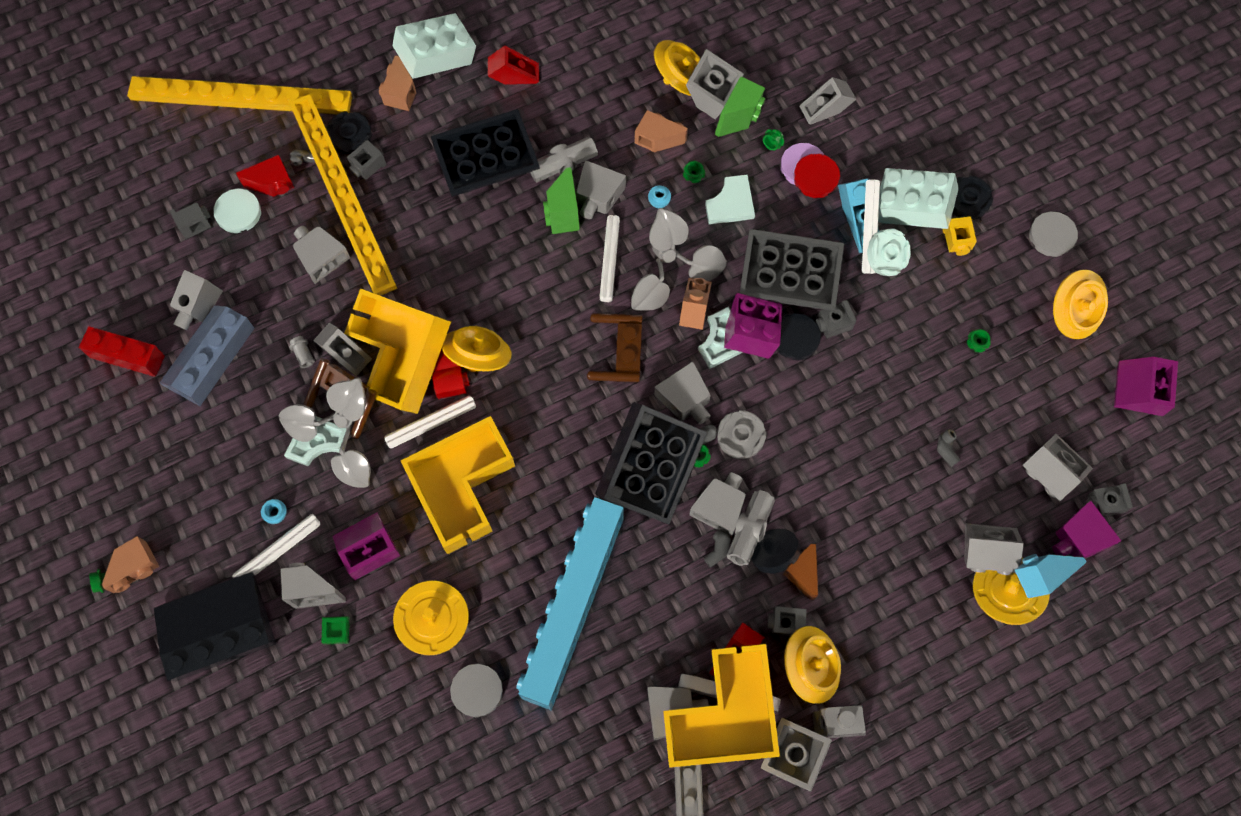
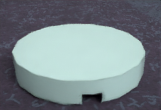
M233 189L223 193L216 200L213 208L214 217L219 226L231 233H241L245 229L248 231L256 225L261 216V208L254 194L244 189Z
M883 229L875 233L871 238L867 249V257L871 268L877 274L883 276L897 275L908 265L911 255L910 244L901 231Z

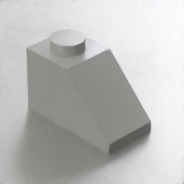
M832 77L799 107L808 123L814 124L841 113L856 100V97L847 81Z
M328 323L313 340L355 376L372 360L369 355L331 323Z

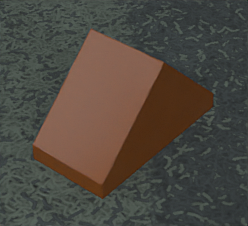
M810 544L800 554L798 560L791 564L784 572V575L808 599H815L818 596L816 544Z

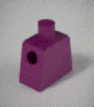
M1090 501L1056 531V535L1061 541L1052 546V549L1056 555L1067 556L1071 554L1072 557L1088 558L1121 542V540L1092 501Z

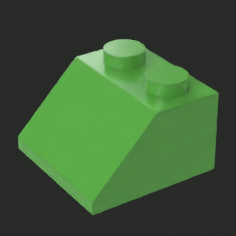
M740 76L721 112L715 135L720 137L748 129L752 121L757 122L762 111L761 108L766 98L762 97L765 87Z
M568 167L546 191L547 201H543L546 226H551L552 234L580 230L571 167Z

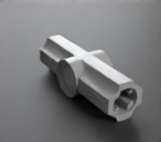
M588 136L568 146L560 144L553 147L548 155L537 159L540 169L530 172L532 178L537 183L557 173L561 175L568 167H571L573 171L577 164L598 156L595 143Z
M762 490L754 491L745 514L742 513L738 518L735 529L736 535L727 553V558L734 564L740 566L748 565L757 543L761 542L764 538L767 519L775 502L774 497L768 492Z

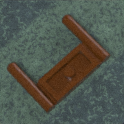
M592 313L590 320L593 323L618 324L616 372L589 371L587 379L592 381L639 382L642 315Z
M321 358L304 405L310 408L313 407L320 387L328 391L333 384L352 380L355 377L337 365L331 364L329 360ZM363 382L365 412L359 420L355 421L350 434L353 439L360 438L377 396V392L370 389Z

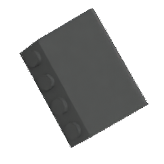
M749 229L740 294L771 302L835 311L844 243Z

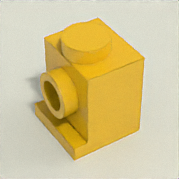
M971 217L953 218L950 220L949 228L942 229L946 237L949 253L956 252L958 256L966 255L977 242Z

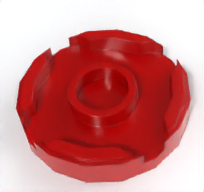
M809 154L797 163L793 174L794 184L796 187L798 186L801 193L805 196L812 198L826 197L837 188L840 179L839 167L834 160L826 155Z

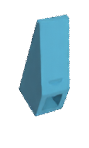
M860 179L838 185L842 207L859 253L863 252L865 190L868 179Z

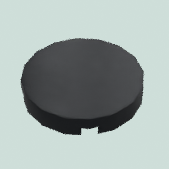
M341 112L335 115L327 125V133L335 150L339 153L351 154L366 140L370 142L372 137L370 123L365 116L358 112Z
M976 176L957 178L958 193L952 213L959 218L971 217L972 220L981 218L989 211L993 203L990 186Z
M794 313L786 315L781 319L780 346L776 350L785 358H792V360L796 361L809 358L816 352L820 344L821 333L818 325L813 319L803 314Z
M777 528L765 532L763 540L757 543L751 560L758 570L763 573L773 574L782 572L787 569L786 566L791 563L794 564L798 560L801 553L800 543L795 534L787 529Z

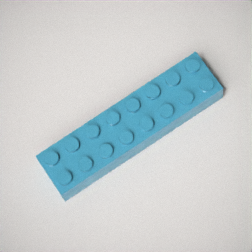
M594 497L592 504L587 503L585 507L583 528H577L574 536V551L569 550L565 559L566 572L558 577L555 585L557 595L555 600L550 599L545 613L548 614L545 624H540L536 634L538 639L536 649L531 648L526 660L528 664L527 673L521 674L516 686L519 689L518 694L523 700L551 711L624 520L623 507Z

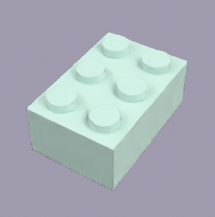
M456 13L396 26L392 45L412 79L472 64L476 49L474 41Z
M885 168L879 195V223L948 229L958 193L956 174Z

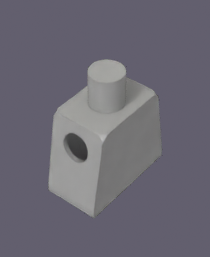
M585 161L576 192L577 203L582 205L579 212L580 215L586 219H592L595 211L607 214L626 188V175Z
M300 226L295 230L294 235L298 241L293 244V248L314 284L350 259L344 245L321 227H316L309 231L305 226Z
M184 270L170 303L172 308L179 311L174 325L188 330L193 318L203 322L223 291L206 279Z
M693 362L655 386L654 395L681 421L692 415L698 424H702L710 418L711 415L704 407L710 401V393Z
M732 472L729 473L725 482L714 478L691 507L690 516L719 531L722 530L732 537L746 496L745 493L738 490L743 479Z
M648 687L653 739L666 738L663 711L709 706L708 700H692L691 689Z
M862 705L823 708L812 712L814 732L824 737L840 738L866 735Z

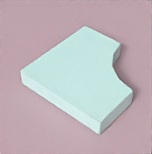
M748 175L725 177L721 193L715 198L706 200L705 206L709 225L755 218Z
M729 306L708 316L710 334L706 341L698 347L709 369L743 353L724 348L725 327L731 311Z
M317 416L315 418V421L322 420V418ZM330 421L316 426L317 435L314 439L308 442H301L292 438L284 456L287 459L309 466L313 459L322 453H340L339 449L347 429L339 428Z

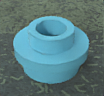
M655 186L649 191L648 200L655 208H664L670 203L671 193L664 186ZM657 194L664 195L661 198L656 197Z
M278 499L267 501L261 509L262 518L269 524L280 523L287 514L285 504ZM278 509V514L271 516V511Z

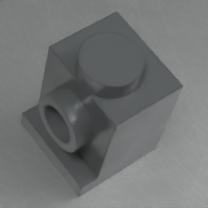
M368 140L347 156L350 164L349 170L356 178L361 176L367 180L378 169L387 166L383 154Z
M196 202L183 207L177 212L174 209L170 210L179 231L185 239L211 228L208 221L211 215L205 205L199 206Z
M845 300L841 304L836 305L835 311L824 309L819 311L816 324L820 332H824L827 339L853 330L857 320L848 301Z
M1126 483L1119 486L1094 489L1088 494L1087 503L1092 501L1103 517L1124 514L1133 508Z
M775 606L773 613H768L767 629H772V635L790 637L797 629L806 627L807 609ZM781 620H788L790 626L788 628L782 627Z

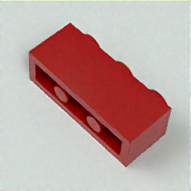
M88 326L79 345V349L92 359L156 377L165 357L155 345Z

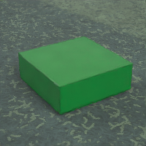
M348 616L322 617L321 643L323 645L349 643L350 618Z

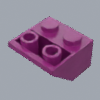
M737 293L725 327L724 348L769 359L780 346L782 304Z
M1158 357L1119 361L1114 407L1158 416L1167 414L1175 407L1178 361Z
M378 512L332 536L337 552L348 574L354 580L400 556Z

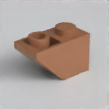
M395 56L392 64L390 63L387 67L385 81L380 84L379 95H381L384 105L409 111L416 95V89L400 57Z
M647 110L635 130V144L653 152L682 145L687 141L688 128L679 122H673L664 118L659 113Z
M703 278L688 279L679 326L703 330L712 282L706 281Z
M137 536L114 549L102 582L104 589L112 593L123 592L130 587L132 582L149 577L153 570L159 567L147 542Z

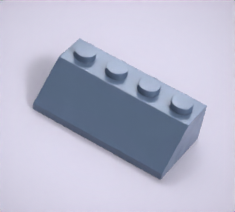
M214 305L162 378L160 384L201 406L250 336L254 327L247 317L228 307Z

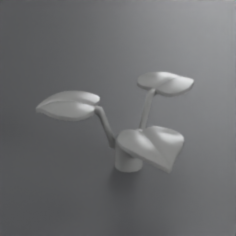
M658 208L656 218L650 229L649 240L653 252L658 257L656 262L659 269V278L655 274H647L639 280L631 299V307L635 311L655 310L663 306L667 301L670 289L666 283L662 282L664 280L663 262L670 263L678 257L688 265H691L688 272L691 278H703L706 281L715 279L726 267L727 260L723 253L713 245H704L698 248L693 254V261L676 251L675 245H680L686 241L689 230L686 222L670 210Z
M360 378L337 382L328 389L326 395L327 402L330 408L336 412L322 420L315 421L314 410L302 404L290 405L280 412L279 420L287 433L301 442H308L314 439L317 435L316 426H320L330 420H334L337 427L346 428L347 430L339 449L341 455H336L331 460L332 470L340 481L349 486L364 488L370 485L371 468L366 456L357 450L345 452L350 432L353 429L352 423L359 420L365 412V392Z

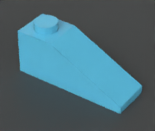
M1033 554L1022 559L1023 563L1015 569V572L1027 597L1033 598L1051 594L1086 563V560L1083 557L1060 555L1038 557L1037 554Z

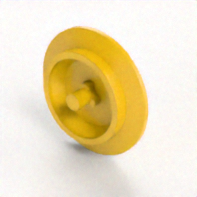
M671 40L659 42L654 49V59L658 70L664 77V83L666 85L670 84L679 92L691 96L686 83L700 60L699 56L683 43Z
M1078 270L1069 274L1058 287L1053 303V315L1058 329L1066 337L1072 339L1086 338L1101 325L1108 307L1107 289L1102 278L1093 271Z
M478 326L462 327L448 333L442 346V350L448 359L461 367L467 368L470 372L501 369L510 362L512 355L510 347L498 334Z
M986 570V572L982 573L976 572L973 579V593L980 608L991 618L1005 624L1021 625L1037 619L1045 611L1049 602L1050 594L1028 598L1017 574L1014 572L1012 575H1002L997 573V571Z
M425 581L409 588L398 600L393 616L394 629L399 640L409 650L421 655H437L453 648L464 636L469 620L468 607L463 596L451 585L440 581Z
M806 626L797 629L790 636L785 649L784 662L788 680L793 690L803 700L813 704L824 703L835 694L840 682L841 662L838 651L829 636L819 628Z

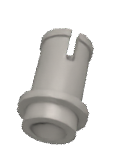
M298 336L290 340L291 345L289 348L294 351L300 367L307 368L313 365L315 360L308 349L307 339H304L303 336Z

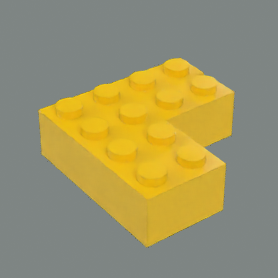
M360 289L353 309L369 314L371 317L367 319L351 314L344 334L380 348L367 386L377 392L376 400L399 410L418 414L451 322Z
M491 416L401 460L447 554L467 545L466 539L471 538L473 542L493 532L471 488L515 467V464Z
M766 644L742 646V653H737L736 647L712 650L718 705L663 711L669 768L780 757Z

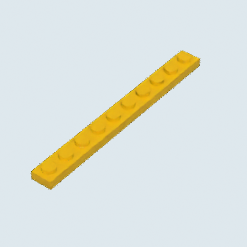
M136 76L131 77L127 94L129 99L133 101L292 111L289 104L290 101L310 94L318 113L339 114L346 111L350 113L352 102L351 91Z
M308 94L290 101L291 109L372 292L381 296L396 290L397 287L311 95Z

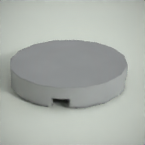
M1050 211L1042 213L1035 218L1029 229V238L1038 252L1046 256L1058 257L1068 253L1074 247L1078 239V230L1075 223L1068 216L1060 212Z
M748 411L727 414L721 420L717 430V441L721 449L728 456L736 459H748L755 456L763 448L766 439L762 420L754 413Z
M482 664L468 665L459 670L453 678L450 688L451 700L455 707L464 715L475 718L485 716L493 712L500 704L503 695L502 682L498 674L489 666Z

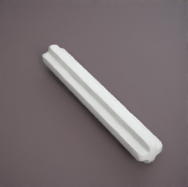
M875 179L866 181L862 273L868 274L875 273L867 257L869 242L874 234L878 232L880 181Z
M609 215L607 217L600 288V301L611 302L613 299L620 218L617 215Z
M466 396L385 435V441L389 448H394L475 409L476 404L471 396Z
M310 514L237 570L232 577L236 578L250 572L257 575L318 528L320 521L315 515Z

